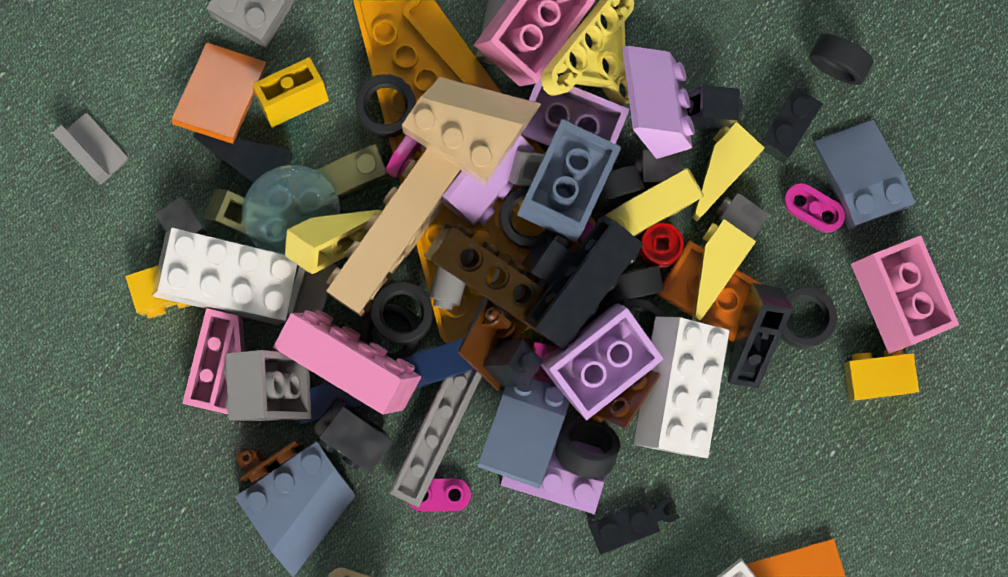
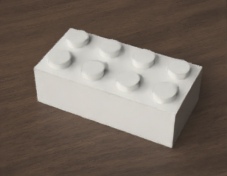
M171 228L165 233L152 296L279 325L286 321L297 264L283 254Z
M655 316L651 342L664 360L651 369L661 375L640 407L634 445L681 455L708 458L729 330L680 317Z

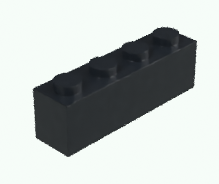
M602 215L524 320L553 343L565 349L568 344L576 340L580 328L586 320L597 312L599 303L607 292L617 285L619 276L625 268L636 260L643 243L618 222Z

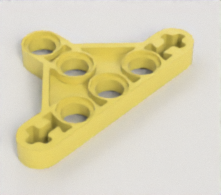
M600 0L543 70L541 84L547 94L555 96L567 93L575 84L602 88L611 102L618 105L629 104L622 47L626 46L625 20L634 9V0ZM601 14L606 18V29L601 24ZM586 33H588V34L590 35V37H591V40H592V47H591V48H589V47L587 46V44H586V41H585V34H586ZM570 52H572L576 58L577 63L575 68L570 63ZM603 58H605L608 62V73H606L603 68ZM620 83L625 87V98L620 93Z

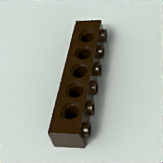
M458 223L454 228L449 224H445L424 256L545 337L524 319L550 285L538 277L532 281L524 276L527 269L510 259L508 264L498 258L501 252L484 241L482 245H479L473 241L474 233ZM471 248L473 251L472 261L469 264L462 265L460 262L461 253L465 249ZM497 266L499 277L496 281L489 283L486 277L487 272L490 268ZM523 284L525 287L524 296L519 300H514L513 291L515 287ZM593 315L592 317L588 318L586 322L583 324V326L580 328V330L587 326L597 317Z

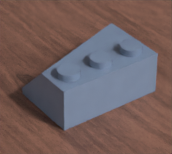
M316 441L235 498L270 551L289 574L294 577L355 498L356 494L325 448Z

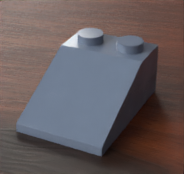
M562 119L517 215L576 243L586 226L621 147Z
M874 120L813 142L835 199L845 211L844 221L848 231L905 210L915 204L905 176Z
M533 378L528 386L505 387L477 467L540 489L570 401L556 386Z

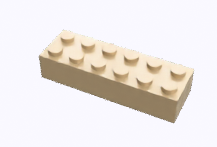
M423 145L421 147L423 151L421 158L418 162L412 160L403 172L402 177L405 179L399 189L393 187L385 197L383 203L386 206L380 215L375 213L364 228L367 231L365 237L361 242L356 240L348 249L345 255L348 258L346 264L342 269L335 268L326 282L329 285L326 291L330 296L361 318H364L370 311L375 296L382 288L389 284L444 206L442 195L462 171Z

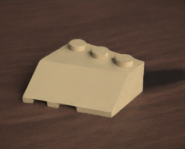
M440 77L420 97L403 122L402 128L406 135L481 184L487 186L541 104Z

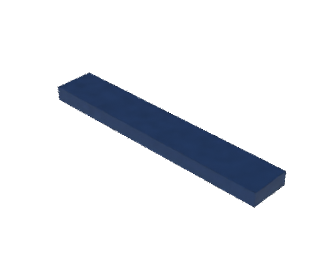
M465 338L401 358L415 367L413 372L422 376L415 389L475 370L457 353ZM328 382L310 388L311 419H299L298 421L301 426L318 421L336 397L354 409L366 404Z

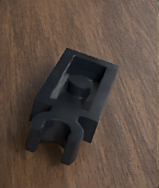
M664 498L653 509L649 501H645L589 523L588 526L599 554L601 555L659 532L660 528L657 522L661 520L664 522L676 521L679 518V514L666 516L663 512L664 506L673 502V499Z

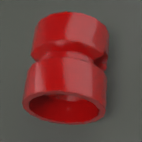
M654 224L646 230L640 239L643 246L639 250V256L643 263L649 267L659 266L660 269L667 268L682 253L683 237L679 230L671 224Z

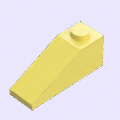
M737 122L730 129L727 126L723 127L713 138L716 144L711 150L701 185L704 197L697 200L692 216L696 222L765 148Z
M689 168L627 201L605 216L615 220L633 236L638 237L645 233L649 227L663 222L704 197V194Z
M371 210L309 218L287 229L285 256L309 273L314 274L343 259L351 245L356 240L361 242L365 237L367 231L364 228L370 218L375 213L380 215L382 211Z
M725 219L719 226L713 223L702 238L707 243L701 253L692 320L696 322L702 320L756 242Z

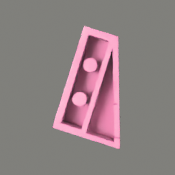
M206 308L182 404L228 414L225 405L228 396L227 379L224 375L226 353L246 352L243 319L238 315Z

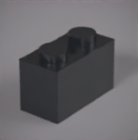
M702 85L688 92L691 106L687 108V114L693 122L694 130L714 132L739 121L743 109L740 89Z
M795 87L761 139L760 144L765 147L763 151L785 163L823 103Z
M338 397L335 398L313 427L319 437L317 442L331 453L336 449L344 455L342 459L352 468L358 470L361 466L369 473L393 444V440L387 431Z

